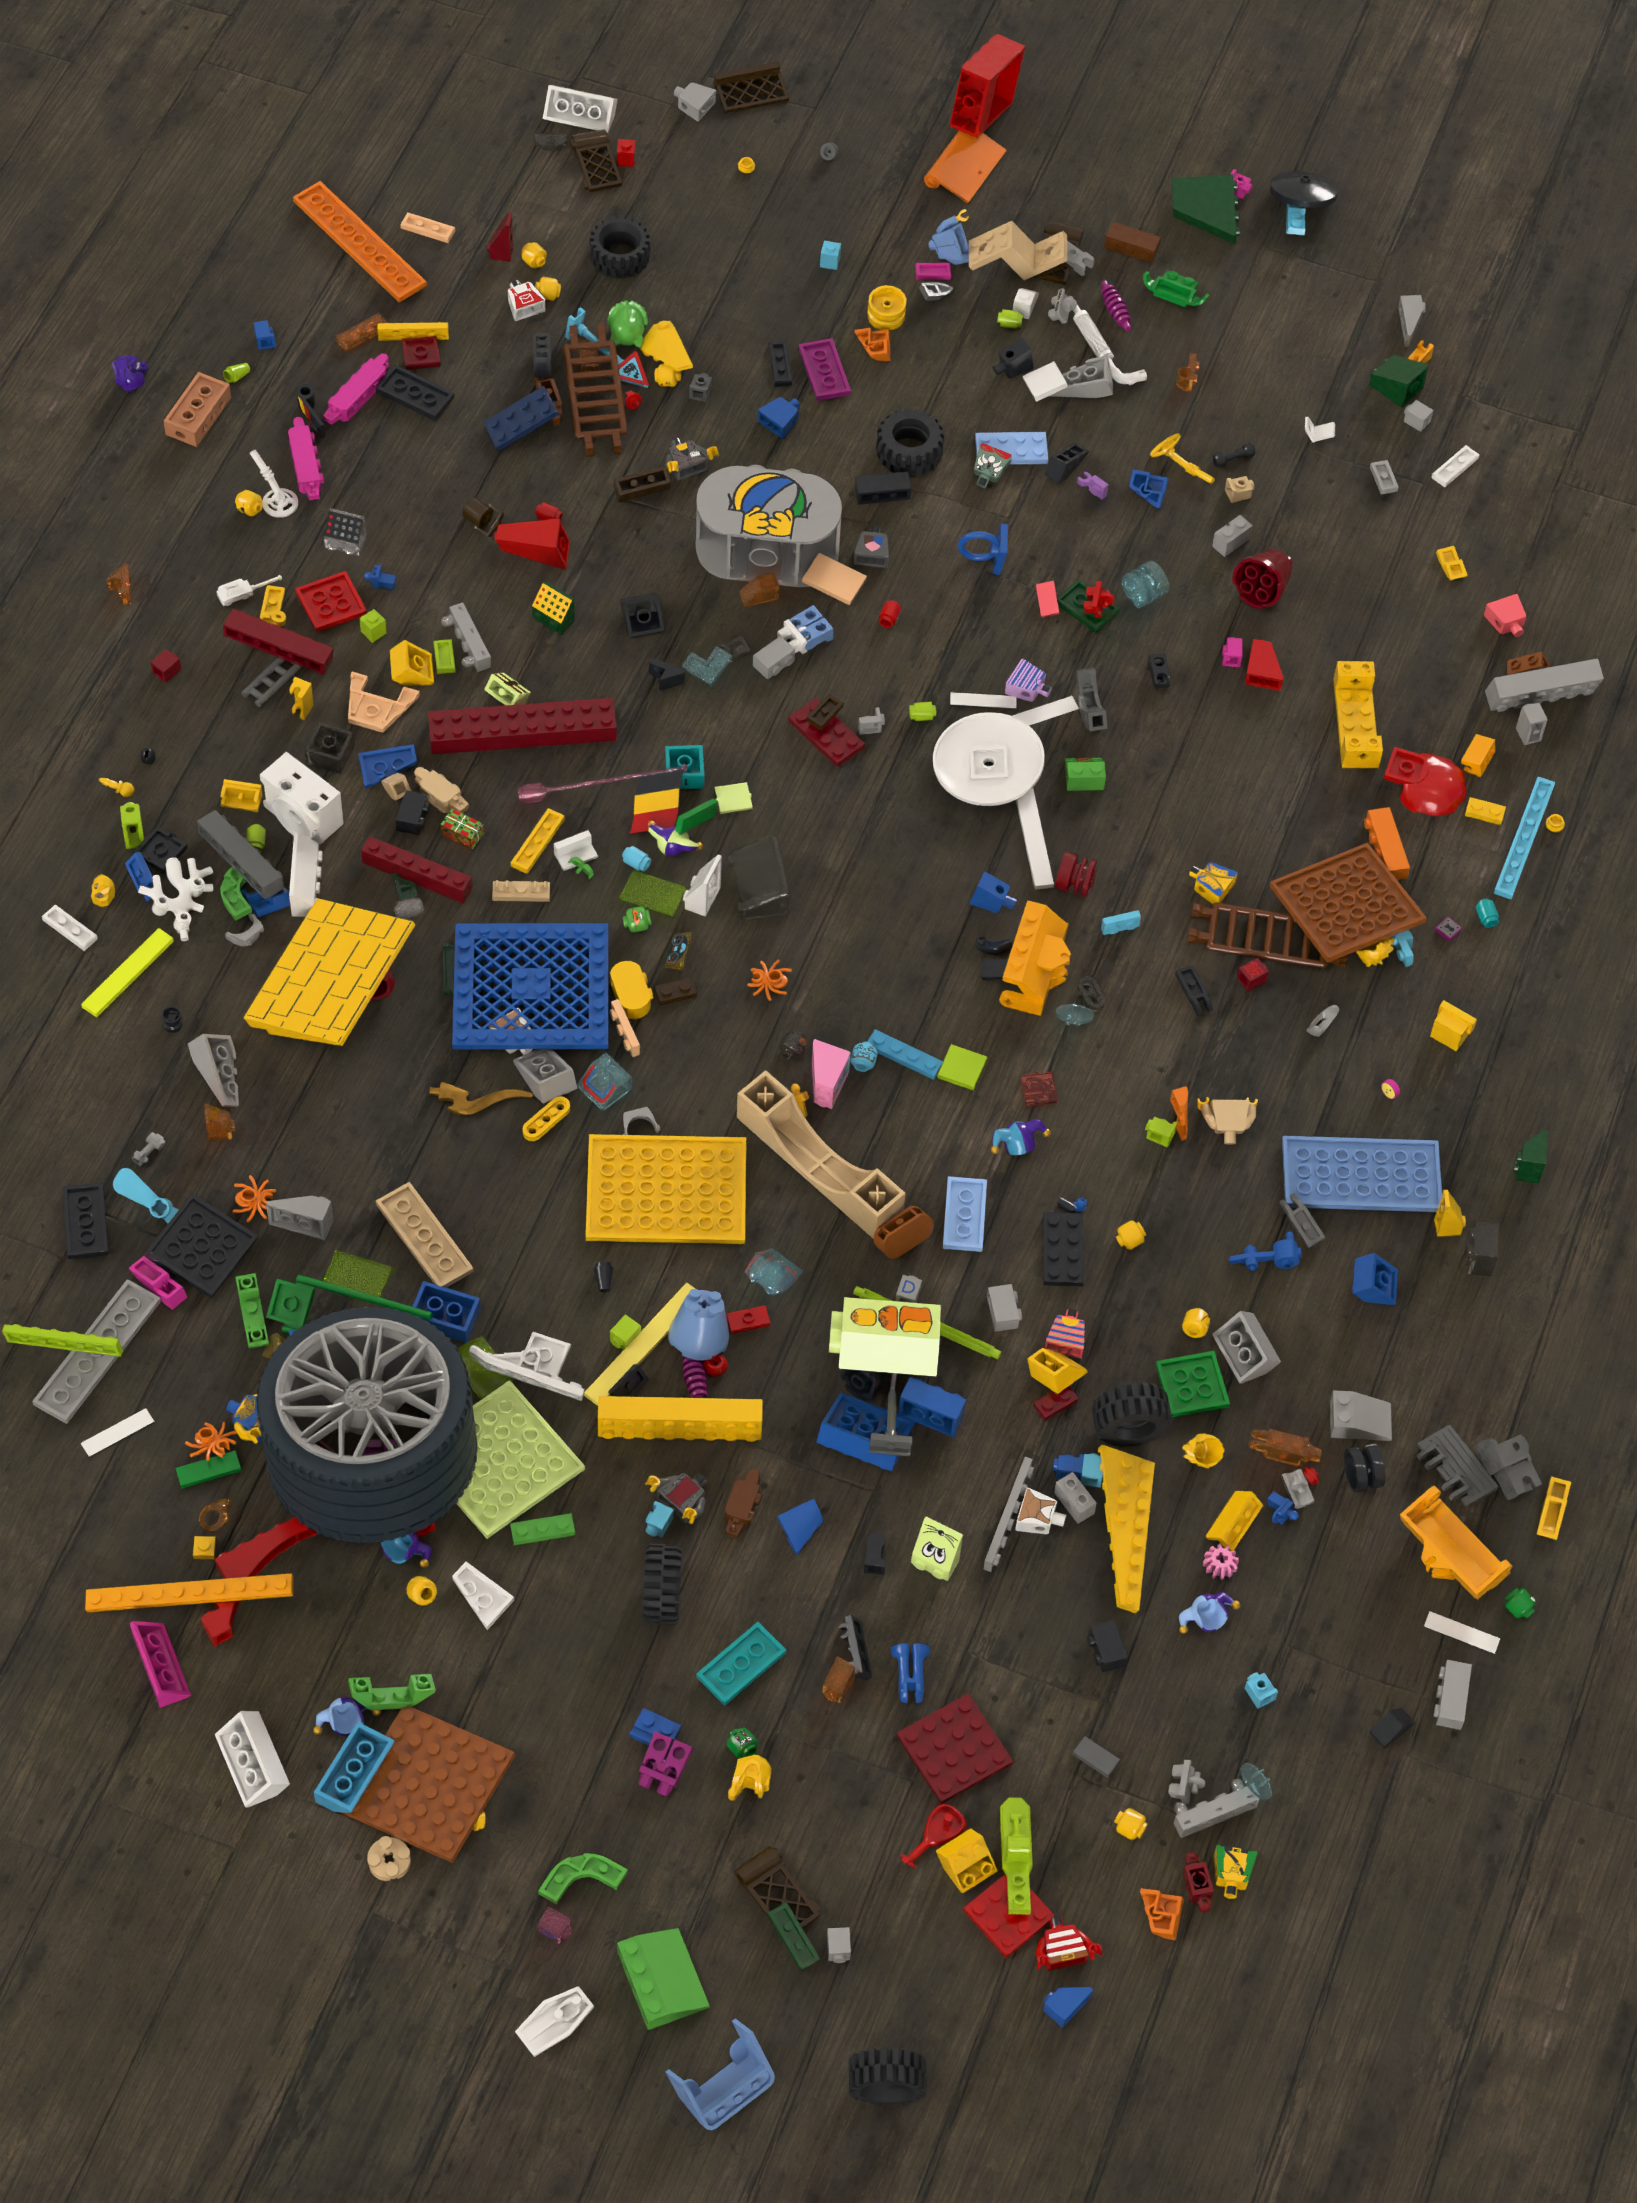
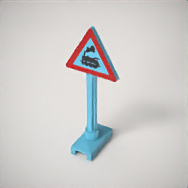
M581 307L578 309L576 318L572 315L568 317L565 338L570 341L569 326L576 325L577 335L584 336L589 342L599 341L598 338L583 324L586 311ZM598 348L603 354L610 355L609 348ZM634 351L625 360L617 355L620 380L648 388L649 383L637 351Z

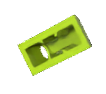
M128 802L120 807L126 849L137 848L144 841L139 804ZM135 826L136 832L131 833L129 828Z

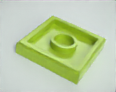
M951 1044L937 1078L974 1091L986 1064L987 1056Z

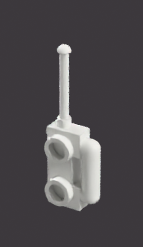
M278 575V577L251 586L247 580L237 579L219 586L217 596L223 606H229L235 601L249 598V596L253 595V591L256 588L282 580V576Z

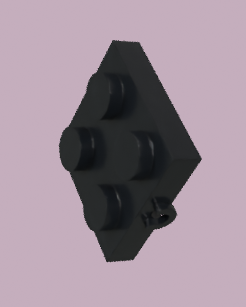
M157 826L134 850V853H142L147 864L165 874L167 860L169 858L178 859L188 846L187 843L178 839L173 832L168 833Z

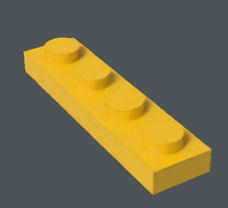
M448 322L378 324V341L437 336V340H449Z
M548 808L511 861V867L528 874L564 822L565 816Z

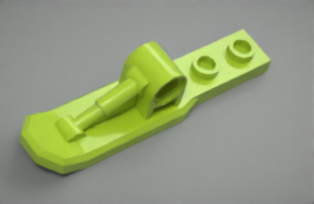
M1008 1798L1000 1806L1002 1869L1007 1877L1008 1914L1030 1915L1029 1875L1033 1866L1030 1806L1022 1798Z

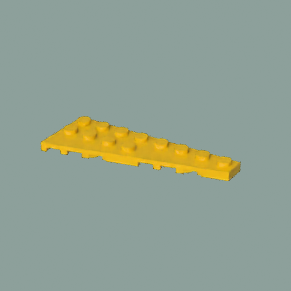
M1101 1445L1098 1447V1452L1101 1455L1100 1471H1103L1104 1480L1102 1489L1105 1491L1106 1503L1104 1505L1107 1530L1110 1532L1111 1544L1109 1546L1110 1551L1113 1553L1114 1561L1112 1563V1570L1115 1571L1116 1583L1114 1584L1116 1604L1118 1608L1136 1613L1140 1607L1155 1463Z

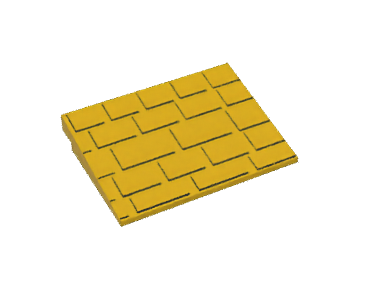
M317 898L245 1014L244 1019L250 1027L265 1029L271 1035L343 1046L415 927V923Z

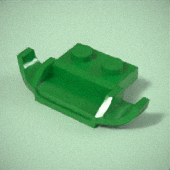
M1148 271L1143 274L1144 283L1149 290L1154 292L1153 296L1183 307L1187 305L1198 306L1203 304L1209 297V294L1202 298L1195 296L1199 282L1194 281L1191 277L1181 276L1175 271H1167L1162 277L1158 276L1155 281L1150 278Z

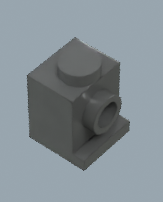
M706 373L695 374L689 386V398L706 402L712 387V377H709Z

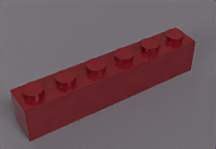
M232 609L223 624V636L322 675L325 674L333 660V648L329 645L301 636L276 624L268 623L261 618L250 616L243 611Z
M371 836L361 850L363 864L463 904L472 891L471 876Z

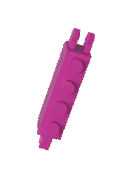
M382 353L375 360L370 358L329 399V408L323 415L325 422L333 425L338 420L343 422L349 421L376 393V386L385 377L386 371L389 368V357L387 354Z
M296 417L293 420L294 427L289 429L288 435L299 491L307 494L309 500L320 499L321 484H324L323 474L318 471L321 470L320 460L315 457L318 456L317 446H313V443H315L314 432H310L309 425L305 426L302 417Z

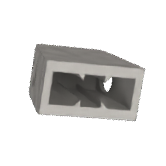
M693 82L685 89L677 86L674 90V96L678 97L679 109L698 122L716 103V90Z

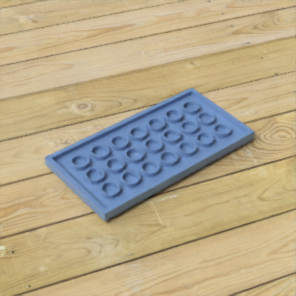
M1306 1136L1282 1137L1285 1201H1287L1290 1208H1297L1290 1198V1195L1295 1193L1306 1208L1437 1212L1442 1196L1438 1141Z

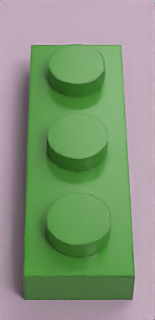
M571 1513L510 1523L514 1545L575 1535Z

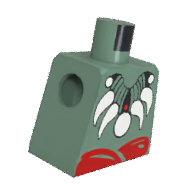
M981 442L974 466V474L979 476L976 484L979 487L986 488L989 480L997 483L1011 463L1012 454Z

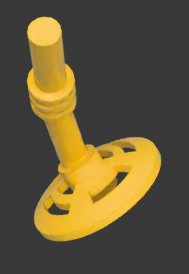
M1180 434L1168 437L1150 453L1151 457H1158L1164 454L1169 456L1182 466L1185 472L1192 474V476H1198L1210 484L1215 480L1214 477L1201 471L1198 466L1191 462L1188 463L1174 452V446L1178 443L1181 437Z

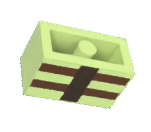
M505 673L492 674L484 689L506 706L526 704L531 693Z

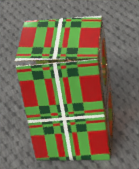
M451 809L441 823V834L473 849L484 834L483 825L481 826V822Z

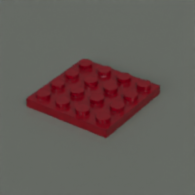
M969 1694L951 1702L896 1734L940 1804L947 1802L1013 1765L1012 1758Z

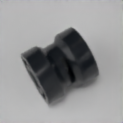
M169 1006L162 1011L164 1029L170 1033L178 1032L183 1026L180 1010L177 1007Z

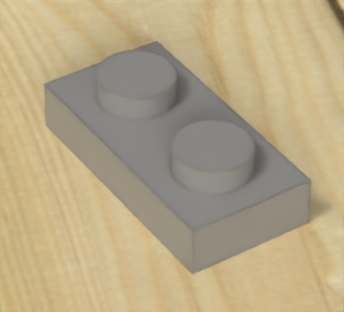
M1388 460L1371 463L1370 469L1380 494L1397 492L1399 487Z

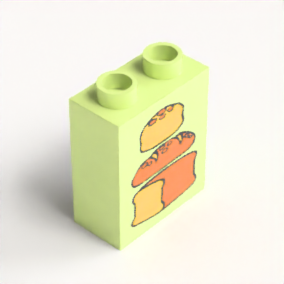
M844 1297L843 1312L832 1311L829 1353H840V1369L936 1376L940 1343L941 1305Z

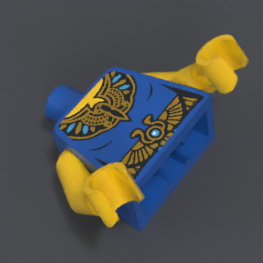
M257 1394L253 1396L245 1395L241 1403L230 1400L226 1411L234 1414V1429L240 1439L253 1441L254 1444L261 1443L262 1437L256 1409Z

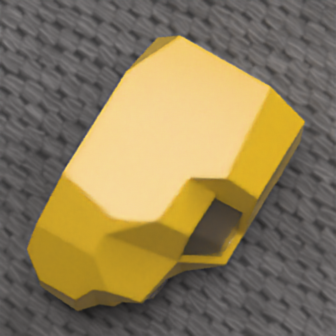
M101 874L93 881L91 898L93 903L98 906H109L115 897V887L110 878Z

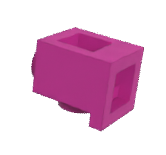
M1233 169L1231 172L1233 174V181H1237V191H1234V196L1243 199L1246 194L1251 192L1253 184H1251V178L1236 173L1237 170Z
M1230 637L1227 639V644L1223 645L1222 666L1240 667L1242 659L1241 638Z

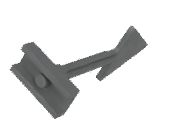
M890 1373L887 1431L885 1434L871 1433L869 1453L910 1456L912 1436H900L895 1431V1383L897 1373Z

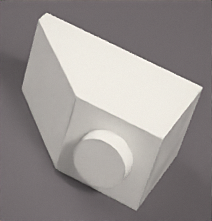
M1020 288L1014 299L1013 311H1019V313L1023 314V318L1029 319L1039 292Z

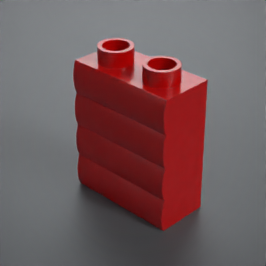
M997 34L989 40V43L983 45L980 51L971 57V60L963 64L949 126L978 138L1013 104L1025 51L1024 45Z

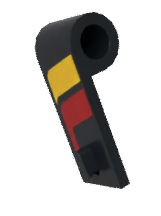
M302 384L297 388L298 407L311 423L310 425L321 438H324V424L313 410L315 406L314 388L309 384Z

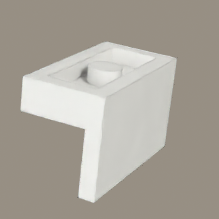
M588 830L554 843V855L564 871L576 866L568 863L571 857H578L584 863L598 858L591 844V834Z

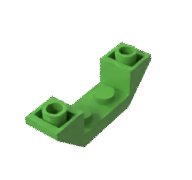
M256 1273L237 1276L236 1283L248 1347L254 1348L269 1345Z
M431 1674L411 1675L408 1687L372 1688L370 1677L348 1679L352 1697L368 1710L413 1707L435 1693L436 1690Z

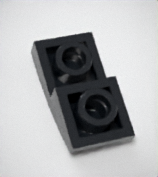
M982 960V980H1002L1008 960Z

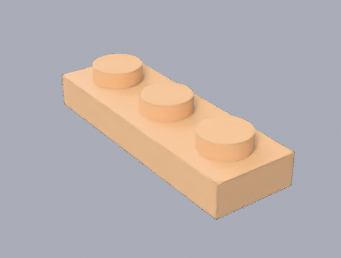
M619 999L611 1001L612 1009L609 1010L611 1019L613 1021L616 1020L617 1032L619 1036L624 1038L623 1043L626 1051H630L632 1057L640 1055V1044Z

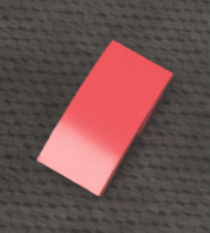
M1054 581L1036 584L1041 617L1060 614Z

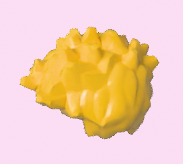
M1389 937L1356 951V953L1367 967H1370L1372 964H1382V960L1389 957L1388 954L1393 951L1391 945L1395 939Z
M1197 1434L1196 1437L1183 1445L1182 1449L1185 1451L1183 1457L1188 1459L1189 1462L1197 1464V1466L1209 1468L1216 1465L1222 1459L1224 1453L1223 1444L1213 1435Z

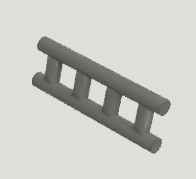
M278 657L241 692V695L247 698L251 694L257 698L255 704L261 707L302 666L294 664L287 671L280 666L285 660ZM274 671L282 676L276 682L268 678ZM261 683L270 687L264 694L256 689Z

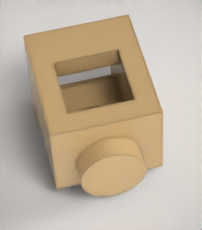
M1247 476L1235 479L1227 478L1225 491L1231 503L1251 498L1252 490H1254L1252 480H1248Z

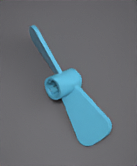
M129 1168L121 1169L113 1181V1187L117 1193L148 1207L154 1217L163 1218L167 1223L170 1222L179 1210L173 1207L170 1200L159 1198Z

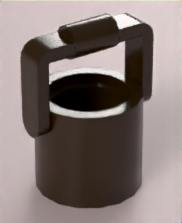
M473 497L464 506L462 516L473 523L475 529L491 537L497 531L498 525L502 523L504 513L492 504L488 503L487 505L478 498ZM494 510L497 511L499 515L495 518L489 531L485 532L481 528L487 526L491 521Z

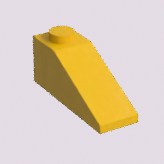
M1443 1190L1434 1218L1437 1237L1461 1235L1462 1229L1466 1226L1465 1216H1462L1461 1208L1448 1190Z

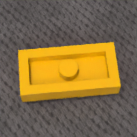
M1470 797L1465 816L1501 825L1506 807Z

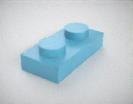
M1139 910L1103 918L1101 925L1103 935L1115 934L1118 931L1133 930L1139 927L1141 919Z

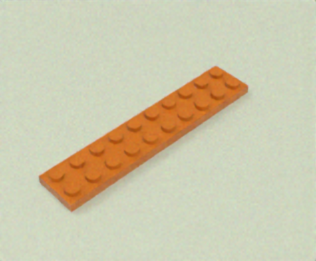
M321 181L293 197V202L399 303L427 286L426 281Z

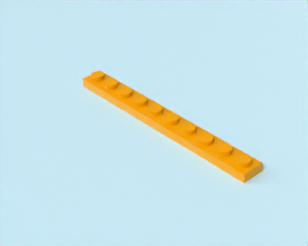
M291 1573L86 1590L85 1610L87 1612L289 1597L293 1596V1575Z

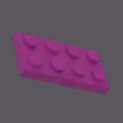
M832 338L799 344L798 349L817 401L851 395V389Z

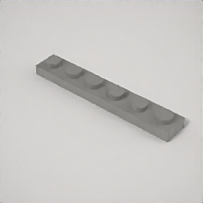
M1024 1457L985 1558L983 1570L991 1572L994 1565L998 1566L1001 1554H998L1000 1548H1005L1008 1539L1005 1536L1007 1530L1011 1531L1014 1524L1012 1516L1014 1513H1018L1021 1505L1019 1498L1020 1496L1024 1497L1028 1487L1025 1484L1027 1478L1031 1479L1034 1468L1031 1467L1033 1460L1031 1458Z

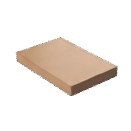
M818 553L802 578V582L850 605L866 581L867 576Z

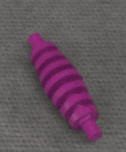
M1103 281L1101 283L1103 287L1101 293L1108 312L1119 327H1123L1126 332L1130 331L1131 318L1124 299H1122L1113 285Z
M682 1356L683 1376L690 1397L707 1398L706 1373L701 1360Z

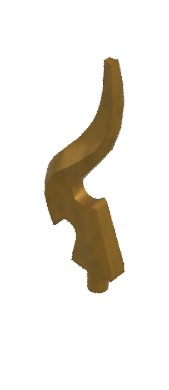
M441 1082L440 1088L430 1087V1095L439 1096V1102L452 1101L454 1104L448 1107V1111L462 1116L476 1114L505 1099L533 1098V1093L501 1090L474 1101H467L469 1092L444 1082Z

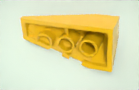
M661 321L658 324H654L643 338L642 346L639 347L643 354L653 356L655 361L661 360L664 362V366L676 372L693 368L692 362L673 324L670 321Z

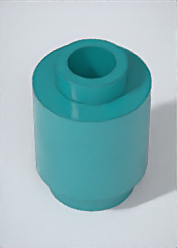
M1488 899L1480 900L1475 909L1481 924L1486 928L1496 926L1499 923V915L1494 902Z

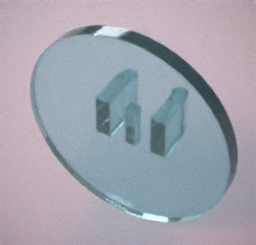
M1066 1004L1056 1009V1016L1067 1022V1025L1072 1023L1079 1026L1080 1024L1090 1023L1094 1019V1013L1080 1005Z
M1244 1763L1240 1771L1247 1787L1259 1799L1269 1800L1272 1797V1790L1269 1784L1270 1778L1266 1779L1262 1773L1264 1772L1263 1769L1259 1770L1251 1763Z

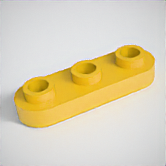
M560 1096L550 1101L523 1125L524 1138L528 1141L539 1140L570 1112L569 1100Z

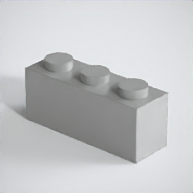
M1447 1660L1445 1666L1440 1667L1439 1679H1442L1441 1686L1438 1685L1436 1698H1439V1705H1435L1433 1717H1437L1436 1725L1461 1730L1465 1720L1472 1664Z

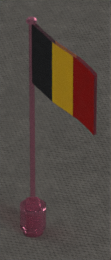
M683 764L681 767L545 789V785L541 786V783L537 782L518 787L520 802L531 803L543 801L546 792L639 777L635 793L634 820L629 833L635 834L647 832L649 821H654L661 828L675 826L679 809V789L683 772L687 770V765Z

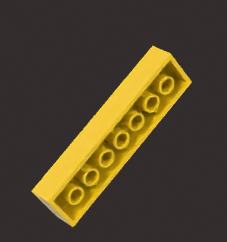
M598 1396V1437L606 1439L613 1437L633 1439L638 1437L648 1440L654 1438H664L666 1440L684 1438L686 1440L705 1439L708 1441L716 1439L735 1441L738 1439L750 1442L761 1440L762 1399Z

